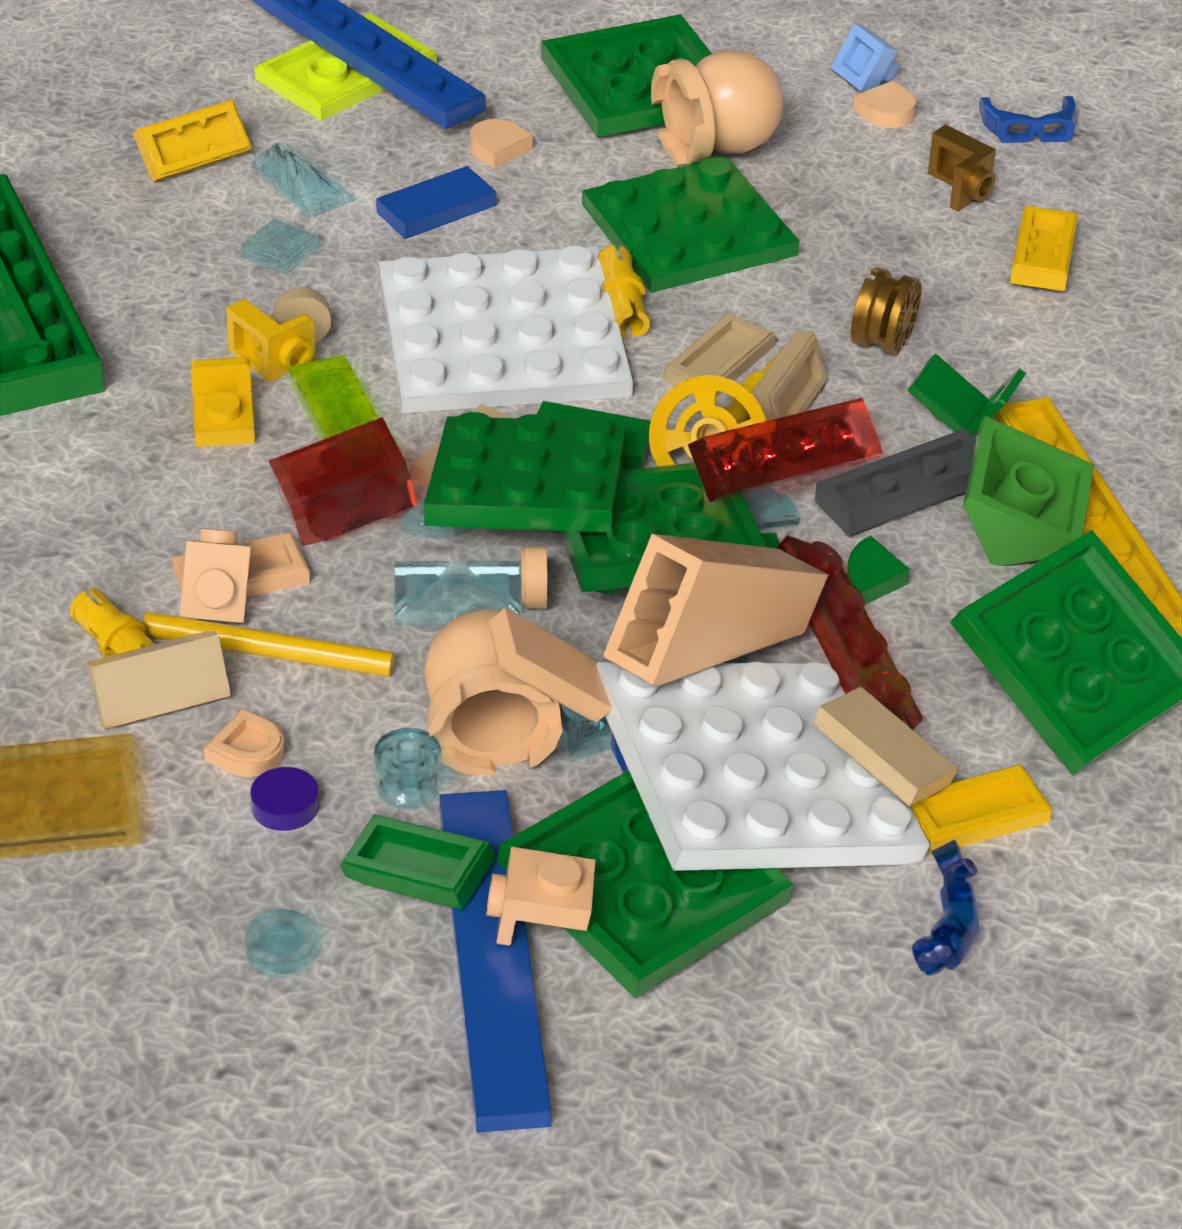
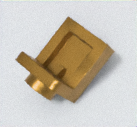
M945 124L932 132L928 174L952 186L950 208L959 212L975 200L983 201L992 191L995 183L993 169L996 149Z

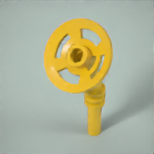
M780 352L761 372H752L741 384L726 377L705 375L684 380L671 388L657 404L649 427V444L657 467L677 465L671 457L670 451L681 447L696 462L721 460L719 452L728 446L732 438L737 439L735 447L724 458L728 466H730L742 454L746 441H751L754 443L747 461L738 471L732 474L738 487L748 482L762 465L769 443V428L765 412L751 392ZM717 391L732 396V402L726 408L716 406ZM693 394L697 402L683 411L677 421L675 430L667 429L669 418L674 409L681 401ZM701 411L704 418L694 424L691 432H686L685 429L691 417Z

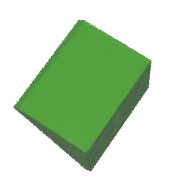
M985 416L979 425L963 503L964 508L990 564L1006 566L1043 560L1083 535L1094 464Z

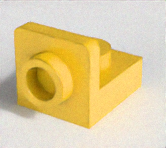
M245 298L226 306L228 350L236 357H247L250 360V367L267 381L272 382L290 372L301 371L310 362L316 360L315 321L307 314H302L280 325L272 316L266 315Z
M247 357L193 360L190 366L195 446L255 444L250 360Z

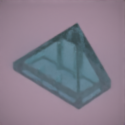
M277 142L252 162V168L307 218L354 201L352 193L296 145Z
M395 561V625H447L455 617L473 609H503L506 607L521 616V561Z

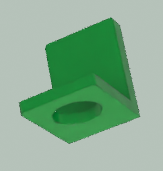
M934 354L923 366L907 391L954 432L965 428L974 435L979 430V425L985 416L992 418L1005 406L1026 373L1019 368L987 398L941 357Z

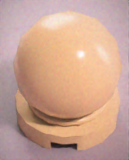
M722 49L703 58L695 66L691 61L682 58L672 60L668 64L657 66L652 78L651 102L652 105L661 103L666 128L657 130L658 136L665 151L676 165L687 163L689 165L701 162L706 158H710L713 150L721 154H744L766 143L782 120L785 105L779 76L770 65L750 51Z
M473 609L455 617L433 637L423 670L426 692L430 699L427 709L429 736L439 749L441 761L465 775L496 774L495 765L518 764L528 759L530 768L537 766L555 750L563 732L559 702L499 668L489 621L502 609Z

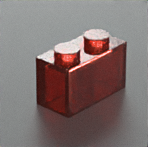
M383 417L269 460L282 503L303 546L326 541L418 505L406 461Z

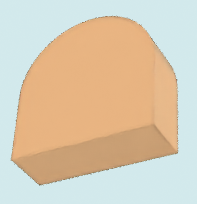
M895 80L854 95L853 110L877 126L897 128L908 125L914 119L916 98L909 90Z
M483 120L476 123L470 130L471 153L494 169L533 149V134L508 120Z
M243 708L204 747L206 762L244 777L259 776L270 769L277 768L285 755L284 735L280 727L274 722Z

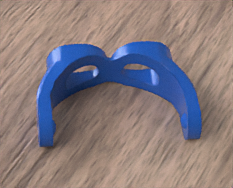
M1073 96L1063 97L1062 111L1037 118L998 110L992 105L989 97L980 98L979 111L983 125L990 132L998 136L1002 143H1027L1033 136H1037L1042 142H1068L1074 134L1076 104ZM1061 123L1059 128L1053 132L1043 131V127L1047 124ZM1011 124H1024L1028 126L1026 131L1022 133L1008 130Z

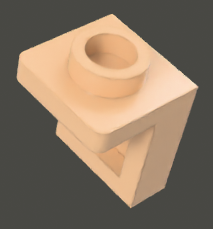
M200 528L199 540L186 539L180 605L181 618L244 623L250 545L237 543L238 532Z
M511 847L506 875L492 874L488 894L486 916L499 918L496 944L511 945L516 920L587 931L592 910L595 859Z

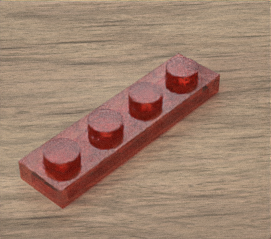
M863 398L707 435L688 444L709 503L859 463L883 453Z
M786 535L776 549H780L828 574L809 624L832 669L837 673L845 694L862 687L914 730L923 719V716L910 694L911 685L897 670L887 651L888 643L886 639L875 629L864 608V598L853 588L842 568L843 560L832 547L821 541L809 543Z

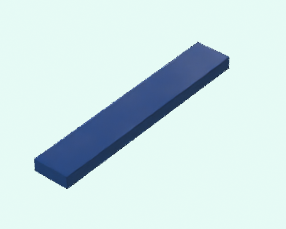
M253 0L255 4L445 129L486 111L485 94L339 0Z
M507 790L439 794L442 831L489 842L496 857L464 909L451 908L476 1133L551 1127V1107L526 925L524 921L516 920L511 945L496 944L499 918L486 916L492 874L506 875V871L497 863L499 846L502 842L513 837Z

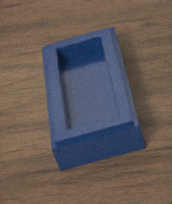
M468 166L376 198L377 214L404 239L496 206V190Z

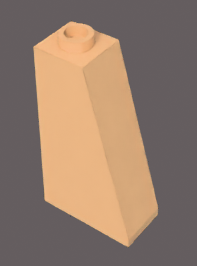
M651 534L603 657L652 685H663L805 633L828 574L780 549Z

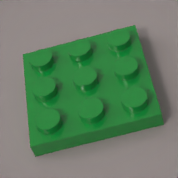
M681 14L541 41V59L597 138L665 124L661 103L652 105L651 85L656 67L681 58L691 61L695 66L700 60L712 54Z
M727 156L706 158L698 163L673 169H660L652 174L623 181H610L602 186L582 190V206L610 242L615 245L618 252L620 246H624L629 250L632 256L634 272L641 277L650 293L799 255L800 241Z
M467 412L459 416H447L424 501V526L612 532L626 446V422H612L600 416H587L579 420H552L540 414H527L519 418H493L480 412Z
M725 459L622 470L612 532L559 531L582 592L615 593L624 587H631L651 534L768 548Z
M1090 530L964 607L950 622L1072 776L1182 703V638L1093 530Z
M629 770L502 842L499 846L497 863L505 871L507 870L511 847L595 859L592 910L587 931L570 928L564 929L635 999L788 903L794 886L777 868L673 871Z

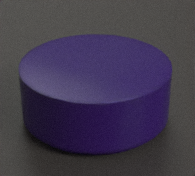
M294 767L270 769L259 775L251 786L252 814L266 828L277 831L299 829L309 824L318 813V784L304 770Z

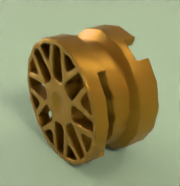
M875 267L871 269L870 274L876 276L875 279L865 278L855 304L851 322V341L864 347H869L872 343L878 344L883 352L898 356L901 346L905 345V339L908 340L911 336L917 319L922 293L921 281L907 275L896 279L892 277V273L889 270Z

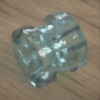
M418 728L392 730L378 740L374 749V765L377 769L375 790L378 797L389 806L408 810L425 807L435 801L441 792L442 776L439 772L441 747L438 740L433 735L430 737L429 732Z

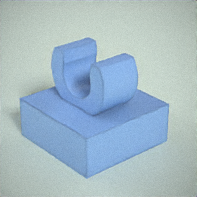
M854 23L830 68L858 90L864 92L879 86L882 80L885 82L892 81L901 64L893 61L898 52L896 48L868 27Z

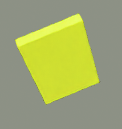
M370 12L363 15V17L437 63V52ZM311 40L254 67L256 80L321 121L386 90Z

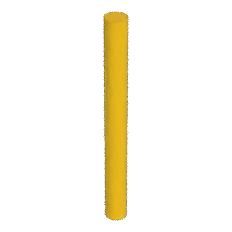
M146 612L142 622L147 630L144 633L149 638L170 641L214 630L219 634L222 650L391 677L396 663V653L391 651L153 612Z

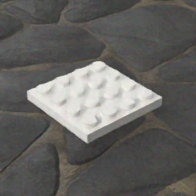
M567 246L563 249L537 251L516 249L507 253L477 255L459 253L447 257H402L397 260L379 261L380 286L401 412L412 413L477 408L481 403L488 407L535 404L542 403V401L562 402L632 396L633 379L619 325L614 321L615 316L609 292L603 291L602 288L605 276L602 272L600 261L597 259L599 254L598 246Z
M597 662L596 666L612 707L605 717L673 871L905 865L923 861L930 844L910 806L906 805L812 724L821 705L849 693L834 663H721L663 685H652L613 662Z

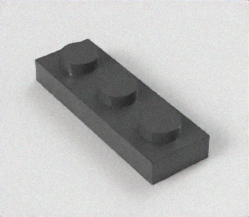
M964 428L816 483L815 502L849 536L964 493L967 489L977 439Z

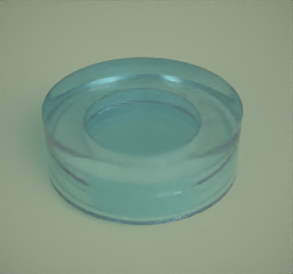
M276 909L260 914L250 922L245 931L247 961L255 971L267 977L287 978L302 973L310 967L317 954L316 930L313 923L305 915L288 909Z

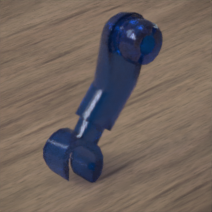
M952 840L930 851L943 875L944 886L940 890V898L944 914L931 929L930 936L921 937L912 945L915 961L921 971H925L927 976L936 975L946 967L950 970L955 969L962 963L981 933L974 887L971 883L967 882V879L977 874L978 869L972 860L962 857L956 840Z

